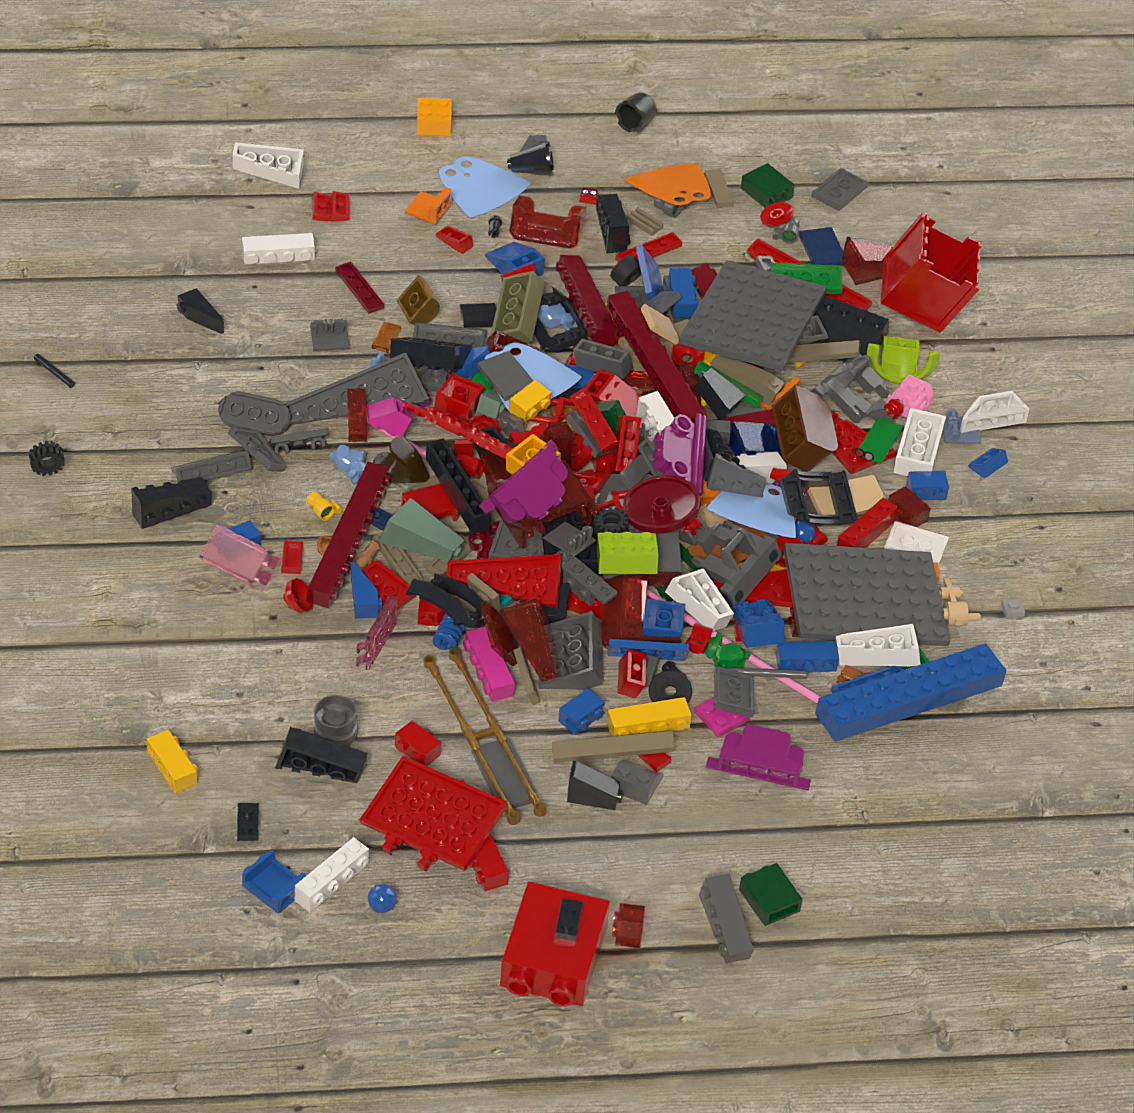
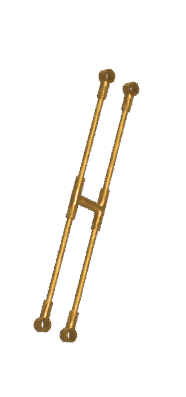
M456 647L451 648L449 658L462 671L491 727L472 733L468 724L464 722L440 677V672L435 665V657L432 655L425 656L423 659L424 667L429 669L432 676L436 678L460 723L464 736L473 752L479 758L500 799L507 801L508 807L505 810L507 822L511 825L518 824L519 812L514 810L510 802L506 800L476 741L495 735L499 744L503 746L529 794L528 797L534 806V814L539 817L546 814V805L540 802L538 796L533 792L507 745V740L494 716L490 714L469 676L466 665L461 658V650Z

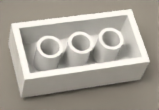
M910 408L893 473L908 476L909 472L933 470L946 416Z

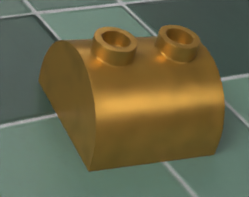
M417 275L396 300L408 322L415 325V322H430L437 316L440 308L427 282L420 275Z

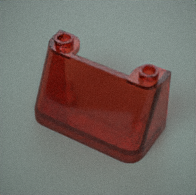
M518 196L512 208L510 235L512 238L562 248H573L577 245L587 207L572 206L568 212V217L534 212V201L526 196Z

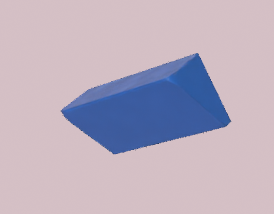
M991 448L969 463L968 467L981 477L986 478L1008 463L1006 451Z

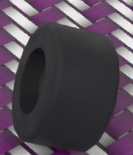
M633 255L625 256L612 269L611 279L619 286H628L641 275L639 261Z

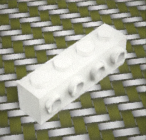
M353 837L295 885V902L309 913L312 912L368 865L369 848Z

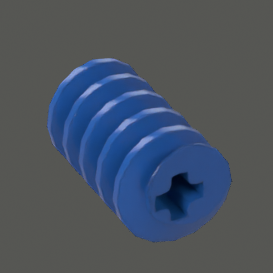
M445 613L433 637L432 642L434 646L442 650H450L457 647V643L466 626L462 624L458 626L453 625V620Z

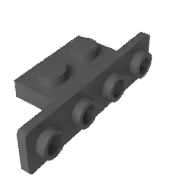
M562 549L556 553L562 557L563 584L569 583V590L574 592L581 601L590 606L595 602L596 598L602 604H606L617 596V591L579 559L567 554Z

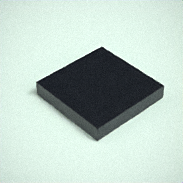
M460 304L463 327H493L497 309L496 304Z

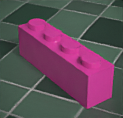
M489 627L466 631L463 647L466 652H469L471 665L476 667L478 680H482L484 693L489 695L491 702L513 697L515 682Z

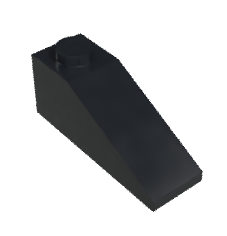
M197 288L178 295L177 309L186 319L217 333H224V319Z

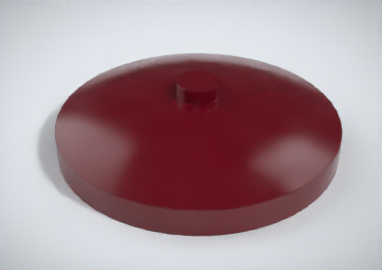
M668 475L655 476L638 482L626 493L623 500L624 513H627L629 524L640 531L656 534L681 529L696 517L700 508L699 494L695 486L683 478Z

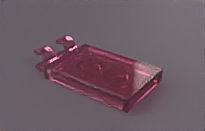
M219 524L215 526L199 557L252 584L253 580H256L263 585H267L271 574L266 571H259L261 565L264 564L274 570L279 561L278 557L267 555L269 549Z
M390 596L366 635V641L357 644L356 653L359 654L361 650H366L365 654L357 657V667L361 663H366V670L371 668V664L375 662L397 624L396 597Z

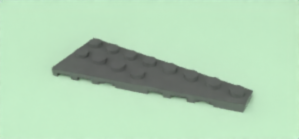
M403 353L284 404L291 416L289 425L366 413L368 405L392 397L411 404L426 403L429 401V398L407 353Z

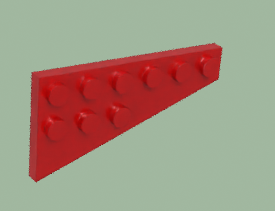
M560 554L453 560L448 561L446 577L455 579L468 586L467 576L473 573L497 594L558 609L562 557Z

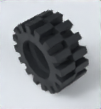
M45 441V444H42V442H39V446L34 445L33 449H30V465L32 471H36L38 475L42 473V476H45L46 473L52 475V472L56 474L65 465L63 450L58 443L55 444V442L51 441L49 444L48 441ZM45 457H52L48 460H41Z
M608 507V510L602 508V512L599 510L597 515L595 514L594 533L598 535V533L629 532L627 513H624L622 509L618 511V507H615L614 510L612 507ZM607 523H616L617 525H615V526H607V525H605V524H607Z

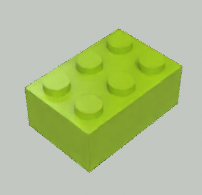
M598 533L597 561L599 574H657L659 554L656 533Z

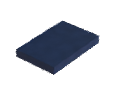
M832 227L799 231L798 236L811 264L847 265L848 260Z

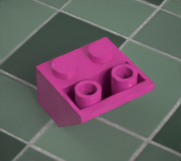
M393 397L370 404L366 408L370 425L377 429L382 428L392 436H403L412 420L411 411L403 409L405 403Z

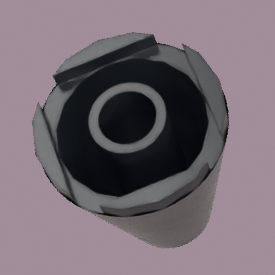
M543 142L510 155V159H507L508 169L515 173L554 175L552 171L554 170L552 151H549V147H551L550 142Z

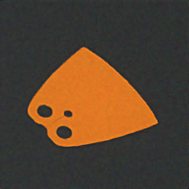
M697 163L663 167L623 179L643 192L674 205H685L691 201L707 200L711 196L708 181ZM702 193L704 194V196L701 198L694 197L693 194ZM682 197L685 198V201L677 202L674 199Z

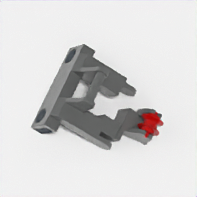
M860 354L859 357L847 359L811 390V392L820 397L826 393L850 420L858 423L865 416H869L874 420L881 417L894 422L904 411V405L901 404L899 399H891L887 404L882 399L888 397L890 394L889 389L883 384L884 380L869 366L871 358L867 355L862 356ZM855 379L867 393L874 390L882 398L871 406L862 396L858 397L848 385Z
M696 516L689 524L679 530V539L693 546L696 543L701 544L704 553L708 556L705 560L694 556L692 563L699 569L704 568L710 578L724 584L720 590L723 592L722 594L729 607L743 602L782 556L774 538L767 535L764 538L759 537L729 521H724L722 526L717 522L709 529L700 516ZM716 545L723 547L720 550L722 559L709 554ZM734 549L750 555L740 567L731 554Z

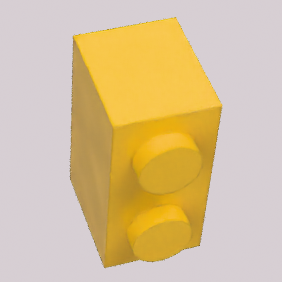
M534 380L510 398L508 411L522 418L523 423H526L528 420L534 419L541 410L549 407L551 391L537 380Z

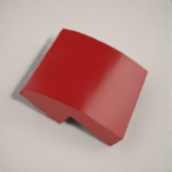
M332 191L330 196L314 192L312 196V219L329 222L349 220V194Z

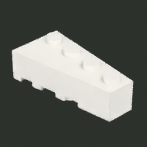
M235 142L233 169L299 189L303 169V149Z
M658 391L639 397L636 417L641 418L640 428H642V423H644L645 430L649 431V436H654L657 432L660 433L673 422L674 417Z
M913 624L836 636L840 665H920L919 647Z

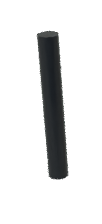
M40 354L34 356L35 361L70 388L75 386V382Z

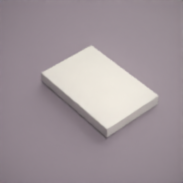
M895 521L884 549L931 552L933 563H938L939 566L949 537Z

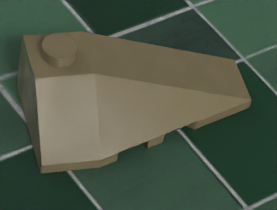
M717 354L709 364L718 371L764 396L762 402L768 406L786 384V382L769 371Z

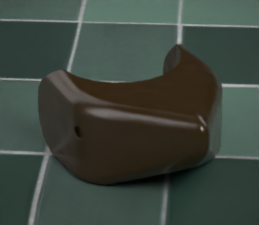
M397 436L390 442L389 450L391 453L381 452L373 460V463L389 467L388 475H391L390 482L423 483L430 478L419 452L403 436Z

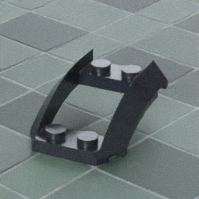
M552 286L553 292L542 296L540 306L562 304L571 314L578 327H573L569 331L549 337L546 329L537 317L534 336L539 342L541 349L549 348L552 352H558L578 344L581 339L588 340L589 336L572 301Z
M793 469V471L781 479L780 486L788 515L804 522L818 525L850 524L858 520L845 470L832 473L798 471V469ZM829 486L836 515L809 514L802 487Z
M434 573V579H431L430 582L413 578L406 591L408 596L418 595L419 599L439 607L453 620V625L455 626L462 624L467 626V628H478L496 622L495 615L472 589L455 579ZM450 594L465 600L477 611L466 612L462 605Z

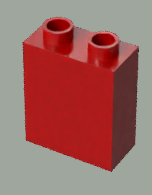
M528 881L502 958L500 986L507 988L509 992L517 996L533 994L549 998L552 1003L558 1006L565 1007L574 1004L583 1007L607 929L610 901ZM562 899L583 902L576 941L555 938Z

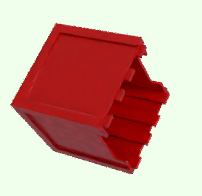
M922 212L884 256L880 303L941 333L980 290V284L978 283L982 242L967 237L962 242L932 227L936 220L929 217V214Z

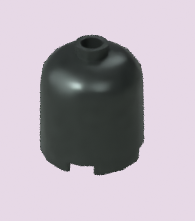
M639 92L633 94L616 107L615 115L619 119L618 124L627 132L641 130L655 117L657 111L656 103L646 93Z

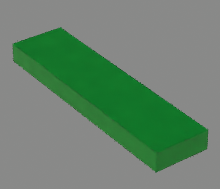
M700 360L694 370L695 373L700 375L703 371L707 372L710 368L714 369L745 394L742 400L754 407H758L764 396Z

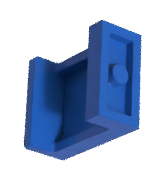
M270 850L266 854H262L253 865L244 869L242 873V886L279 914L295 901V885L307 875L303 872L298 876L278 862L275 859V852Z

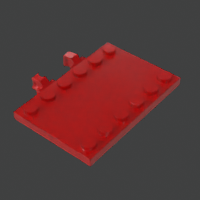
M402 756L359 821L362 825L385 835L384 839L386 841L382 847L384 852L392 855L391 852L397 849L398 844L402 846L404 843L420 851L422 858L420 861H417V865L424 871H427L432 862L436 863L438 859L466 871L508 807V804L505 800Z

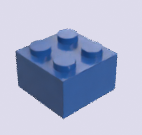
M647 599L641 641L680 644L685 604Z

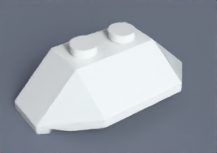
M1013 391L979 396L971 403L963 416L960 432L964 433L978 429L985 430L1026 423L1029 407Z

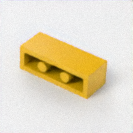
M166 730L146 739L147 753L174 793L197 785V775H199L197 766L189 761L186 750L181 749L176 736H172L170 731Z

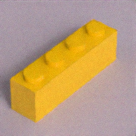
M683 697L609 709L607 725L611 737L667 732L690 728L692 715L686 699Z

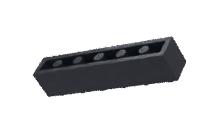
M445 439L426 443L425 459L472 535L490 530L491 513L486 514L479 505L483 502L482 498Z

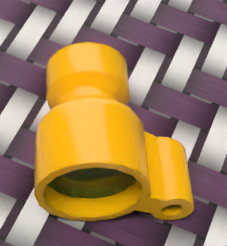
M312 492L306 499V502L322 521L330 519L336 513L340 514L343 510L335 501L330 502L322 498L318 492Z

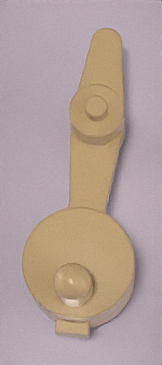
M944 578V587H940L939 591L941 599L948 600L945 603V607L942 608L947 626L967 625L968 621L980 620L981 614L968 612L966 601H956V599L963 595V590H960V587H953L950 579Z

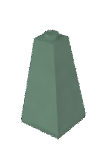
M411 498L388 520L379 539V542L382 544L444 561H450L453 557L457 558L463 551L461 546L465 541Z

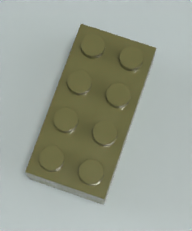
M534 271L503 278L490 336L501 348L511 343L525 344L532 342L545 284Z

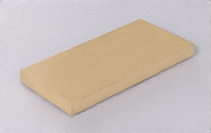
M874 475L848 480L857 515L866 513L880 499L885 498ZM829 486L811 487L808 489L807 492L818 515H836Z

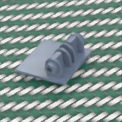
M950 408L947 411L943 429L944 442L981 444L979 429L961 433L960 427L963 417L958 416V412L954 408Z

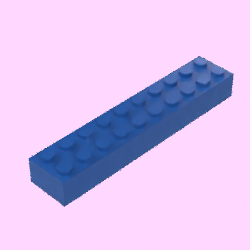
M985 643L820 697L815 715L836 742L1001 687L1007 670Z

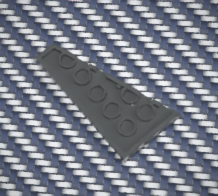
M501 516L489 552V558L544 555L539 518L528 520L524 517L517 522L508 523Z

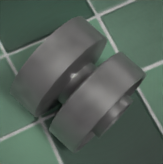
M330 695L319 700L314 709V735L350 746L355 741L357 735V707L355 703L341 695Z

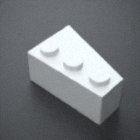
M778 452L756 453V455L750 456L740 454V456H736L740 460V465H744L746 469L765 477L766 484L778 482L770 478L773 467L787 469V464Z
M704 568L673 578L665 591L677 603H684L685 610L703 626L712 628L713 631L725 628L734 614Z

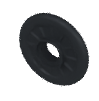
M662 671L654 676L649 684V697L652 702L685 697L688 704L692 696L690 681L678 671ZM672 686L675 688L676 693L674 695H667L665 688Z

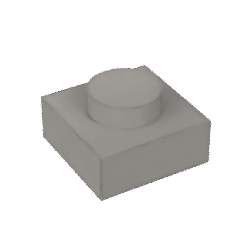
M1020 598L1003 599L1001 601V607L1006 619L1025 616V609Z

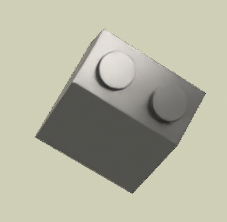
M628 760L619 761L611 778L620 782L619 790L623 791L622 796L647 805L661 782L663 774Z

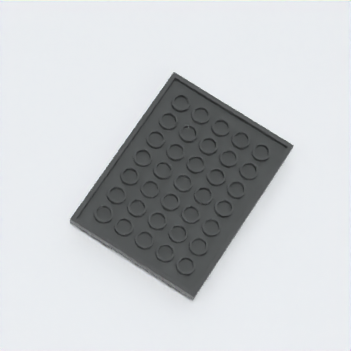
M726 260L680 335L678 344L782 372L823 299L827 287L818 283H811L802 279Z
M784 544L783 551L799 638L836 640V636L841 634L913 624L918 645H949L950 638L946 619L944 618V611H942L943 605L931 552Z

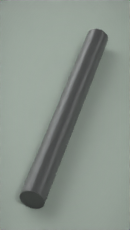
M728 667L730 670L757 677L807 679V671Z

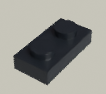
M238 803L237 841H258V803Z
M562 899L555 938L576 941L583 902Z

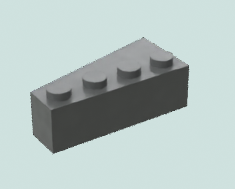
M730 874L705 878L699 897L717 940L720 956L724 958L725 963L750 959L754 950Z

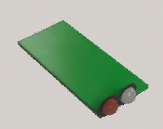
M878 417L860 447L855 449V455L881 464L904 426Z

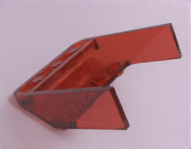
M657 571V574H620L605 580L606 583L617 591V596L608 603L602 604L603 647L608 648L609 639L681 644V637L645 636L642 633V580L647 581V586L668 587L673 578L681 576V572Z

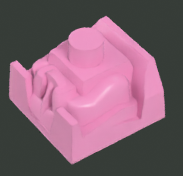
M909 374L894 393L888 395L886 404L891 399H899L901 404L904 405V411L901 415L907 418L910 408L926 411L934 402L932 385Z

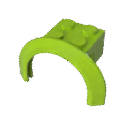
M884 336L880 353L881 366L878 361L879 345L868 344L867 356L871 358L869 366L882 379L893 383H901L909 374L920 380L925 379L936 369L941 353L930 351L926 365L918 371L919 340Z

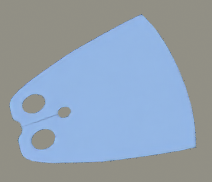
M467 156L461 157L453 165H446L439 170L444 186L452 189L451 197L469 218L484 214L507 203L531 184L503 168ZM463 161H470L472 166L466 168L461 163ZM452 169L456 171V175L448 176L445 172ZM469 173L470 176L466 177L464 174Z
M511 343L505 346L502 351L492 352L485 357L486 360L506 351L510 352L512 348H519L521 354L514 356V358L533 381L537 380L551 391V398L566 391L582 378L579 374L550 356L520 343ZM499 395L502 402L509 410L510 400L504 401L502 397Z
M766 484L762 498L721 491L707 507L708 510L745 526L780 536L796 538L795 520L793 516L787 514L781 487ZM776 489L780 494L772 495L768 490Z

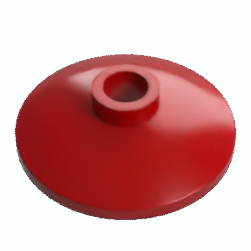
M786 202L773 203L761 212V222L766 226L782 225L792 218L794 209L792 205Z

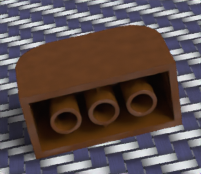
M794 385L771 405L782 459L785 463L803 471H811L837 449L838 441L832 414L827 403L819 395Z

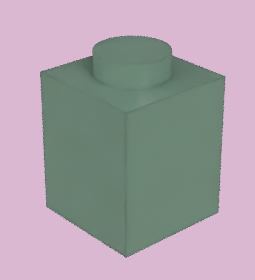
M488 390L481 394L477 412L497 419L499 418V412L507 411L506 406L497 393Z

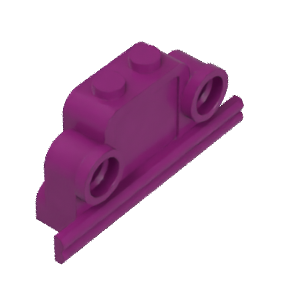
M697 413L695 423H692L687 416L679 414L669 426H666L660 433L657 432L653 440L655 449L652 454L654 458L653 464L656 470L662 472L663 475L676 476L689 481L695 486L699 496H701L707 417Z
M552 440L479 505L484 513L488 514L496 506L501 512L502 518L508 523L517 522L524 517L528 520L535 518L541 520L549 513L547 510L551 506L555 507L562 501L561 497L565 493V487L561 482L567 478L568 471L556 456L555 452L559 448Z
M747 725L744 727L742 735L737 732L728 733L725 736L719 759L708 757L706 768L807 791H809L811 783L810 779L799 777L803 769L804 751L798 746H790L791 736L786 732L761 726Z

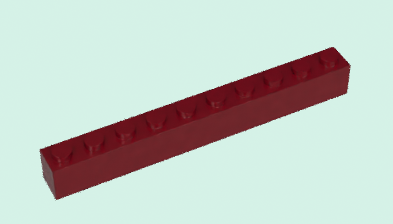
M628 290L608 295L606 309L673 416L676 417L679 414H683L692 423H695L697 413L707 417V413L699 404L697 396H694L690 385L685 382L681 371L676 368L674 360L669 357L666 347L661 344L658 335L650 329L634 297H631Z
M367 461L307 588L306 602L329 608L332 601L335 602L338 594L337 589L343 585V576L349 572V563L355 559V550L361 546V537H365L367 533V524L372 523L373 512L378 510L379 499H382L384 496L385 486H389L391 475H388L389 467Z

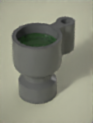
M658 198L654 201L656 208L663 209L665 214L676 218L682 209L685 210L687 208V204L674 205Z
M792 217L783 228H775L772 238L774 240L782 239L788 244L796 242L799 235V220Z

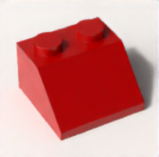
M452 373L436 393L434 408L440 412L447 411L453 414L452 416L467 422L475 414L485 386Z

